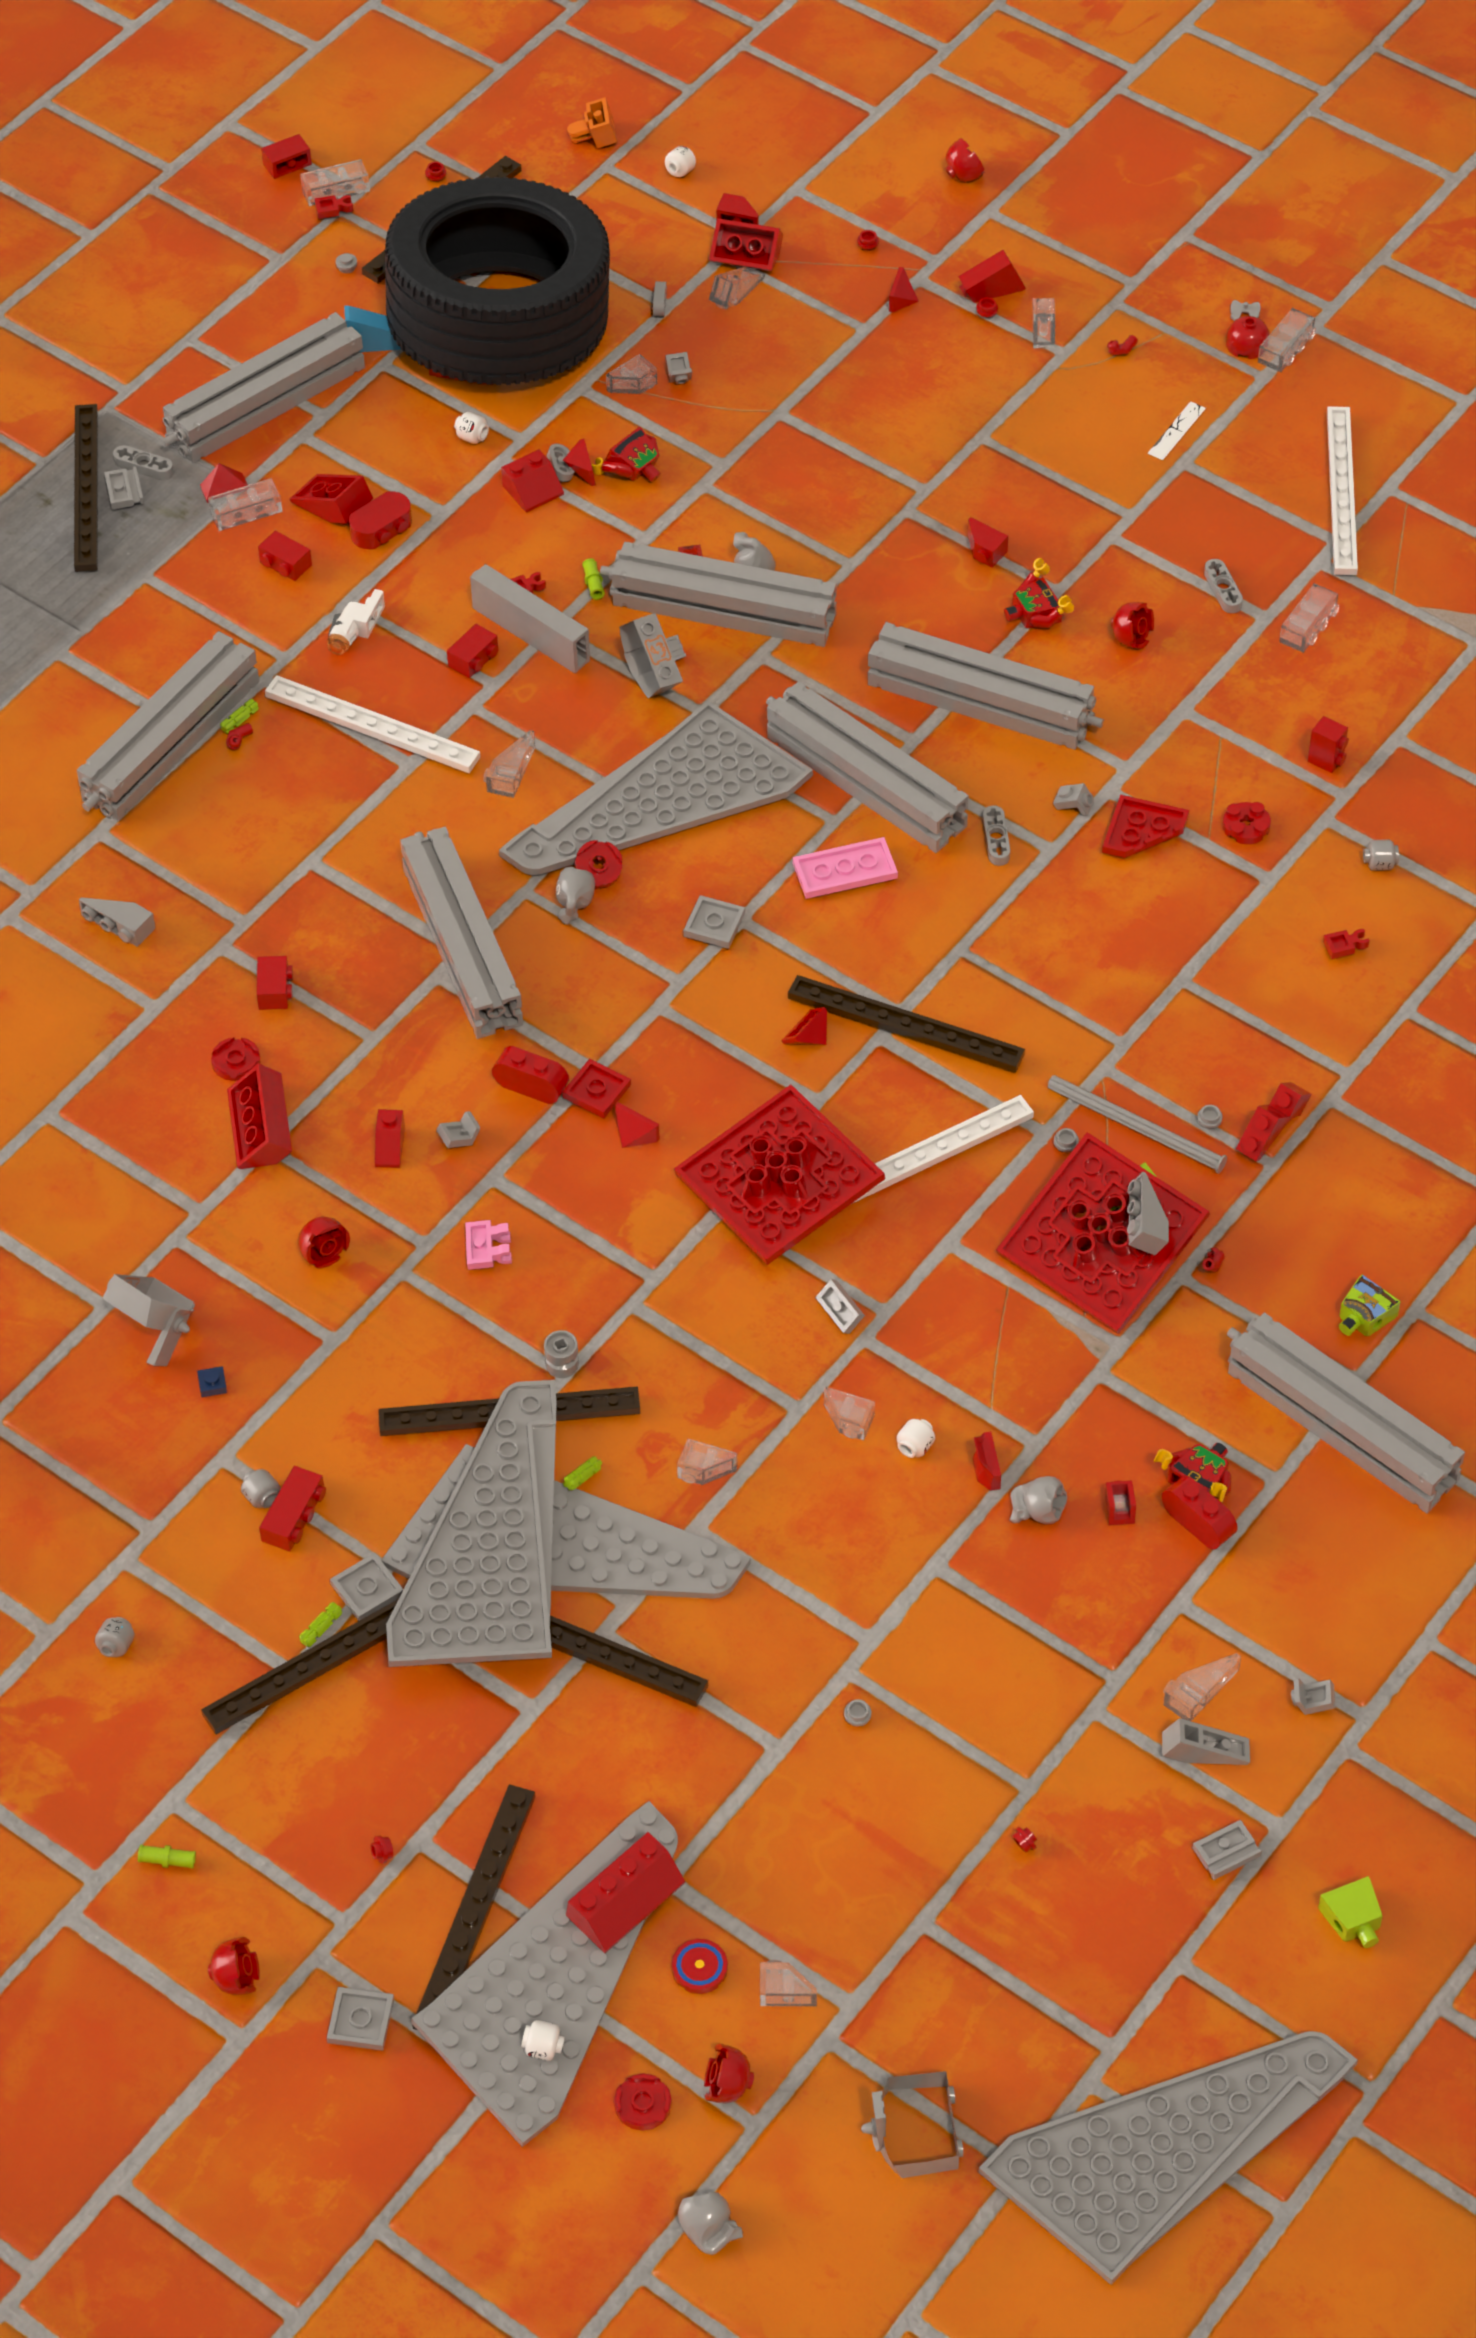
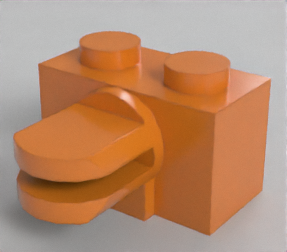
M606 97L586 103L585 119L571 123L567 128L570 138L574 143L592 138L596 147L601 148L617 142L614 119Z

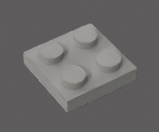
M700 895L683 930L684 937L729 949L745 915V907Z
M376 1553L371 1554L330 1579L331 1586L358 1621L399 1599L404 1590Z
M338 1987L327 2034V2043L383 2051L394 2004V1994Z

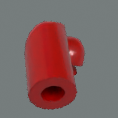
M1130 335L1123 344H1119L1117 340H1111L1107 344L1108 352L1113 356L1128 354L1138 343V339L1134 335Z
M1212 1247V1251L1210 1253L1207 1252V1258L1203 1261L1202 1265L1205 1270L1215 1273L1220 1269L1225 1255L1217 1247Z

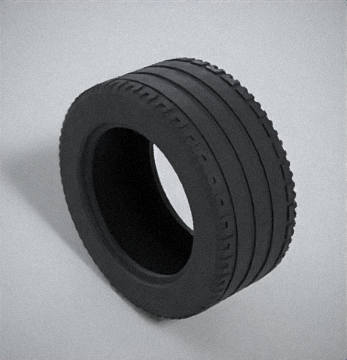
M478 177L475 179L469 178L465 181L458 180L455 183L450 182L448 185H440L439 188H432L431 191H426L423 195L417 196V199H412L411 203H407L405 208H402L400 213H397L395 218H393L392 224H390L387 231L385 282L386 314L390 333L393 335L397 345L401 347V350L406 351V355L411 356L412 360L418 361V364L424 365L427 369H432L435 373H441V375L449 376L452 379L457 378L459 381L466 380L469 383H487V385H511V383L520 384V382L529 383L532 380L539 381L541 378L546 379L548 376H555L556 373H563L564 370H569L572 366L578 365V362L585 360V357H588L590 352H593L595 347L599 345L606 330L609 312L610 265L607 231H605V227L602 225V221L598 219L597 214H594V211L589 209V206L583 204L581 200H577L575 196L569 195L567 192H562L559 188H553L551 185L546 186L544 183H536V181L519 180L518 178L511 179L508 177ZM505 271L532 276L541 280V282L520 288L486 289L465 285L453 279L477 272Z

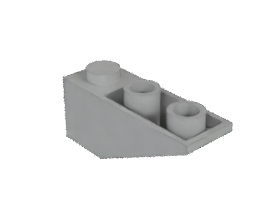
M82 897L79 899L81 914L86 920L97 923L105 931L116 934L126 943L130 942L138 947L156 929L153 913L134 902Z
M1142 1172L1135 1180L1133 1179L1129 1183L1127 1190L1129 1194V1205L1127 1208V1213L1129 1214V1225L1127 1227L1129 1246L1156 1255L1169 1242V1221L1147 1174Z

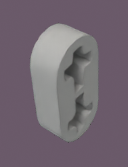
M655 281L653 316H665L667 282Z

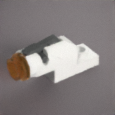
M375 589L371 597L366 599L365 604L349 602L342 613L334 615L327 639V648L330 652L342 655L348 651L350 645L358 636L368 639L385 608L383 591Z

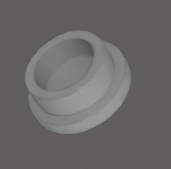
M349 253L341 254L336 258V266L343 273H351L357 266V258Z
M1205 1105L1198 1112L1197 1120L1205 1128H1216L1222 1122V1113L1215 1105Z
M1069 1128L1059 1130L1054 1136V1145L1062 1152L1073 1151L1079 1143L1077 1134Z
M856 1699L847 1704L844 1710V1717L853 1726H863L871 1719V1708L865 1701Z

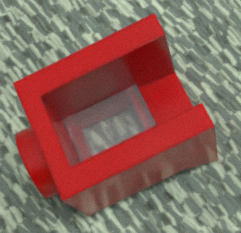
M1132 1480L1106 1482L1105 1499L1109 1526L1135 1524L1136 1500Z

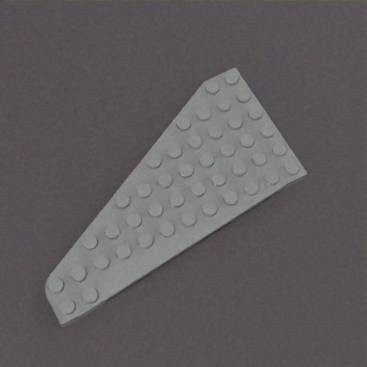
M707 700L671 732L537 825L532 824L499 849V856L523 873L532 876L548 873L573 865L578 850L585 843L592 840L612 843L618 850L788 798L813 776V769Z
M555 1380L516 1382L503 1391L386 1624L389 1667L552 1658L550 1607L557 1402Z
M468 1444L464 1446L381 1561L388 1569L407 1579L410 1578L474 1447ZM554 1480L552 1591L715 1599L729 1594L751 1564V1558L729 1547L578 1489L570 1491L567 1487L563 1486V1483Z
M650 1801L627 1817L439 1997L411 2019L414 2027L522 2147L558 2119L646 1920L645 1918L605 1954L566 1917L568 1901L647 1832L668 1850L672 1859L676 1853L678 1844L677 1832ZM535 2020L557 2024L560 2027V2036L565 2037L561 2054L555 2053L551 2061L529 2057L525 2053V2048L521 2047L526 2025L531 2026Z
M1315 2031L1304 2032L1011 2135L979 2167V2173L1112 2285L1136 2259L1333 2090L1357 2065L1358 2060L1326 2034Z

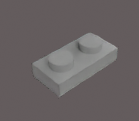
M830 1279L815 1297L843 1333L850 1334L865 1316L837 1280Z

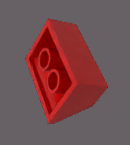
M717 218L709 261L772 271L780 255L783 233L780 228Z

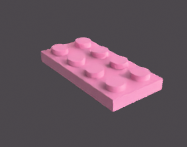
M884 837L793 857V866L806 899L898 878V871Z

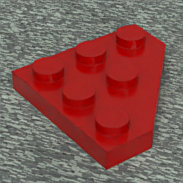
M1120 794L1102 846V853L1126 858L1179 836L1184 832L1189 817V810Z

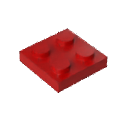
M589 1058L563 1090L562 1096L564 1099L605 1118L631 1086V1079Z

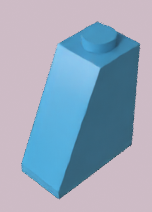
M344 306L347 327L352 326L362 335L363 349L360 352L401 350L390 333L386 315L352 306Z

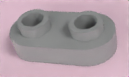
M552 444L548 450L547 458L552 463L559 481H570L575 471L563 461L570 451L564 445Z

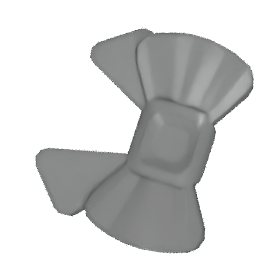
M1233 300L1230 309L1231 319L1235 321L1240 318L1242 313H1248L1249 316L1259 318L1260 303L1249 304L1248 302L1240 303L1237 300Z

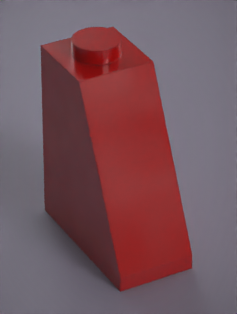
M1004 250L958 276L962 282L959 288L965 298L970 296L973 303L979 302L980 299L985 297L996 298L1026 289Z

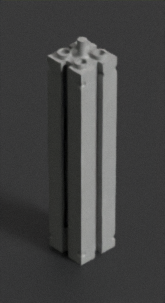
M335 312L329 315L327 319L318 321L178 398L174 403H169L163 407V422L167 433L165 438L161 439L162 445L164 447L174 445L183 457H187L192 463L197 462L201 457H206L348 378L355 371L364 369V355L360 352L363 349L362 335L352 326L348 328L346 321Z
M624 542L622 549L617 551L615 566H601L600 569L601 575L609 576V579L612 580L610 595L613 596L614 606H626L629 609L806 644L814 643L816 646L825 647L829 636V629L832 627L836 617L835 598L837 596V583L823 582L820 579L651 546L634 545L630 542Z
M886 622L879 633V640L874 642L868 653V666L871 667L868 671V685L881 687L882 690L1048 742L1066 745V747L1074 750L1079 742L1084 741L1088 725L1102 728L1104 719L1095 717V712H1092L1096 703L1094 686L1081 684L1073 679L905 627H896L892 623Z
M218 631L211 641L209 640L86 760V764H82L77 769L82 801L84 802L82 807L86 811H90L93 807L96 809L100 807L101 812L105 816L120 821L125 816V813L129 812L250 691L251 687L259 683L258 669L253 667L257 663L255 650L242 643L234 644L233 638Z
M800 681L792 687H788L783 694V698L775 699L770 696L767 699V720H769L767 723V738L778 743L782 749L921 844L927 845L933 852L937 853L949 843L950 836L956 837L967 827L968 814L964 811L968 808L969 795L963 791H958L957 787L813 690L807 689L806 685Z
M446 826L428 831L427 837H424L422 832H417L414 836L401 839V852L404 857L402 858L403 871L406 877H408L410 887L471 1027L474 1029L476 1038L479 1039L496 1034L495 1029L503 1027L506 1031L522 1026L521 994L519 989L516 988L514 978L451 838H449Z
M1265 1312L1258 1319L1254 1318L1248 1324L1246 1329L1248 1333L1244 1332L1242 1334L1233 1327L1227 1332V1336L1232 1339L1230 1344L1231 1355L1228 1359V1374L1235 1379H1240L1242 1384L1413 1504H1417L1425 1513L1428 1514L1440 1501L1443 1493L1447 1494L1459 1481L1461 1468L1459 1467L1463 1464L1465 1451L1457 1446H1453L1449 1440L1281 1323L1273 1321L1272 1317Z

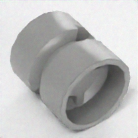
M562 1330L549 1334L544 1342L546 1369L556 1378L570 1377L575 1374L579 1366L576 1337L572 1333Z

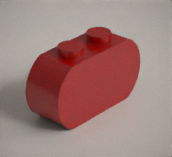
M395 491L383 493L349 516L351 540L356 546L363 549H376L393 537L406 531L412 524L410 500L404 494Z
M515 1046L506 1047L492 1068L494 1079L503 1088L547 1104L557 1102L569 1082V1075L561 1064Z
M1182 1476L1162 1493V1502L1169 1515L1207 1548L1213 1550L1219 1548L1237 1532V1522L1231 1511L1192 1477Z

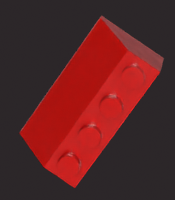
M258 1063L227 1089L236 1162L239 1169L275 1165L292 1152L282 1074Z
M647 1832L568 1901L566 1917L606 1954L683 1886L685 1880L668 1850Z

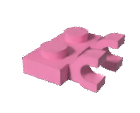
M491 1220L465 1223L468 1270L494 1267L493 1261L502 1264L512 1263L509 1244L493 1247L492 1241L511 1243L508 1223H502L497 1226H492Z

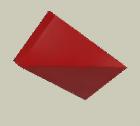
M904 267L898 268L889 295V312H895L919 302Z
M580 439L563 461L588 484L594 486L596 485L586 443L584 439Z
M220 463L200 484L207 503L250 491L243 473Z
M826 1008L810 1009L781 1040L783 1044L827 1045Z
M619 1102L615 1105L616 1123L622 1148L655 1143L660 1139L658 1123Z

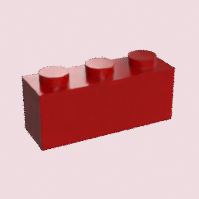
M295 1465L293 1466L259 1527L262 1542L289 1552L295 1543L298 1544L300 1542L306 1522L309 1523L312 1520L318 1501L321 1502L326 1494L323 1475Z

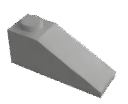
M1181 1718L1162 1732L1164 1757L1185 1763L1248 1765L1250 1763L1249 1738Z

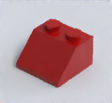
M540 449L501 467L503 487L526 513L564 495L563 488L552 463Z

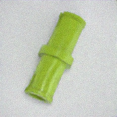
M586 559L582 563L585 572L584 581L589 587L592 599L599 600L605 595L602 586L603 577L598 571L595 559Z
M144 1845L139 1847L138 1862L161 1864L163 1868H169L170 1865L194 1869L196 1851L172 1849L168 1845H165V1848Z

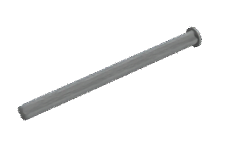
M1053 1075L1048 1082L1049 1089L1215 1169V1172L1218 1174L1223 1170L1227 1162L1226 1155L1220 1156L1056 1075Z

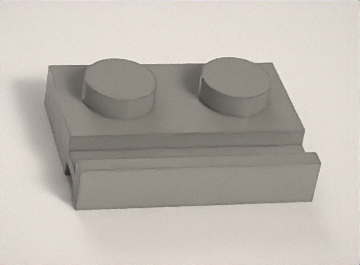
M133 467V470L125 468L104 472L112 510L134 506V503L139 502L141 505L144 504L136 467Z
M1241 1820L1193 1843L1192 1848L1206 1870H1209L1213 1880L1261 1857L1262 1850L1256 1846L1255 1840Z

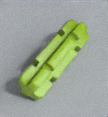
M249 699L245 702V706H240L228 716L229 719L226 718L220 723V729L228 734L230 730L234 729V726L238 727L250 717L249 714L253 715L259 709L256 701Z
M596 1456L589 1458L572 1473L564 1477L565 1482H563V1486L567 1487L570 1491L576 1489L601 1470V1459L598 1460Z
M334 1602L330 1603L325 1608L326 1612H321L308 1626L310 1629H305L299 1635L300 1642L306 1647H311L317 1641L315 1638H320L333 1624L332 1620H337L340 1617L342 1609Z

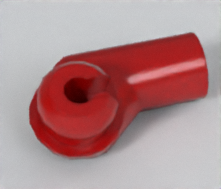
M248 722L229 731L226 744L230 749H238L241 746L243 737L253 733L250 723Z

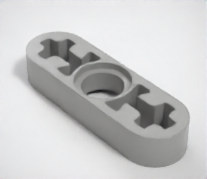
M125 445L119 446L113 451L114 462L118 467L126 468L127 470H133V467H136L138 473L159 480H167L174 474L172 461L168 458ZM142 460L149 461L146 465L138 464Z
M1219 559L1208 560L1205 564L1204 576L1219 604L1227 613L1239 612L1242 608L1243 597L1225 563ZM1224 583L1229 585V587L1222 589L1217 585Z
M988 806L983 811V828L988 858L992 864L1002 866L1010 860V844L1005 815L1002 808ZM991 816H995L996 824H992ZM998 832L1003 836L1001 838L995 839L992 838L990 835L992 833ZM998 847H1000L1001 855H998L996 852Z

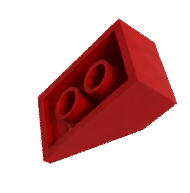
M316 474L289 499L291 503L330 523L347 524L349 523L350 514L369 503L373 496L363 476Z

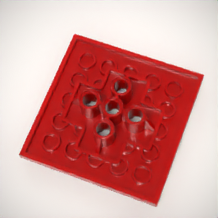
M791 1084L674 1168L675 1174L767 1265L885 1180V1173Z
M1087 1132L996 1251L999 1255L1119 1334L1200 1229L1210 1213L1201 1205ZM1142 1172L1147 1174L1169 1221V1242L1156 1255L1129 1246V1234L1127 1233L1129 1225V1214L1127 1213L1129 1194L1127 1190L1129 1183L1133 1179L1135 1180ZM1122 1205L1118 1211H1111L1113 1206L1118 1207ZM1086 1212V1214L1081 1218L1075 1217L1077 1213ZM1107 1225L1102 1231L1095 1230L1098 1226ZM1127 1238L1124 1244H1115L1118 1239L1123 1240ZM1092 1245L1087 1251L1080 1250L1082 1246Z

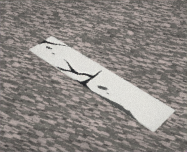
M1190 401L1147 454L1163 460L1206 408Z

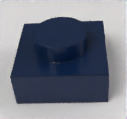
M223 1366L197 1371L201 1397L227 1393Z

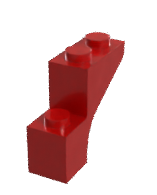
M1292 1082L1280 1083L1270 1104L1257 1107L1236 1150L1254 1161H1259L1288 1122L1297 1116H1301L1312 1094Z

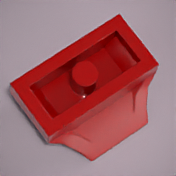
M984 1432L980 1437H974L976 1452L972 1460L976 1478L988 1490L1001 1489V1471L992 1432Z

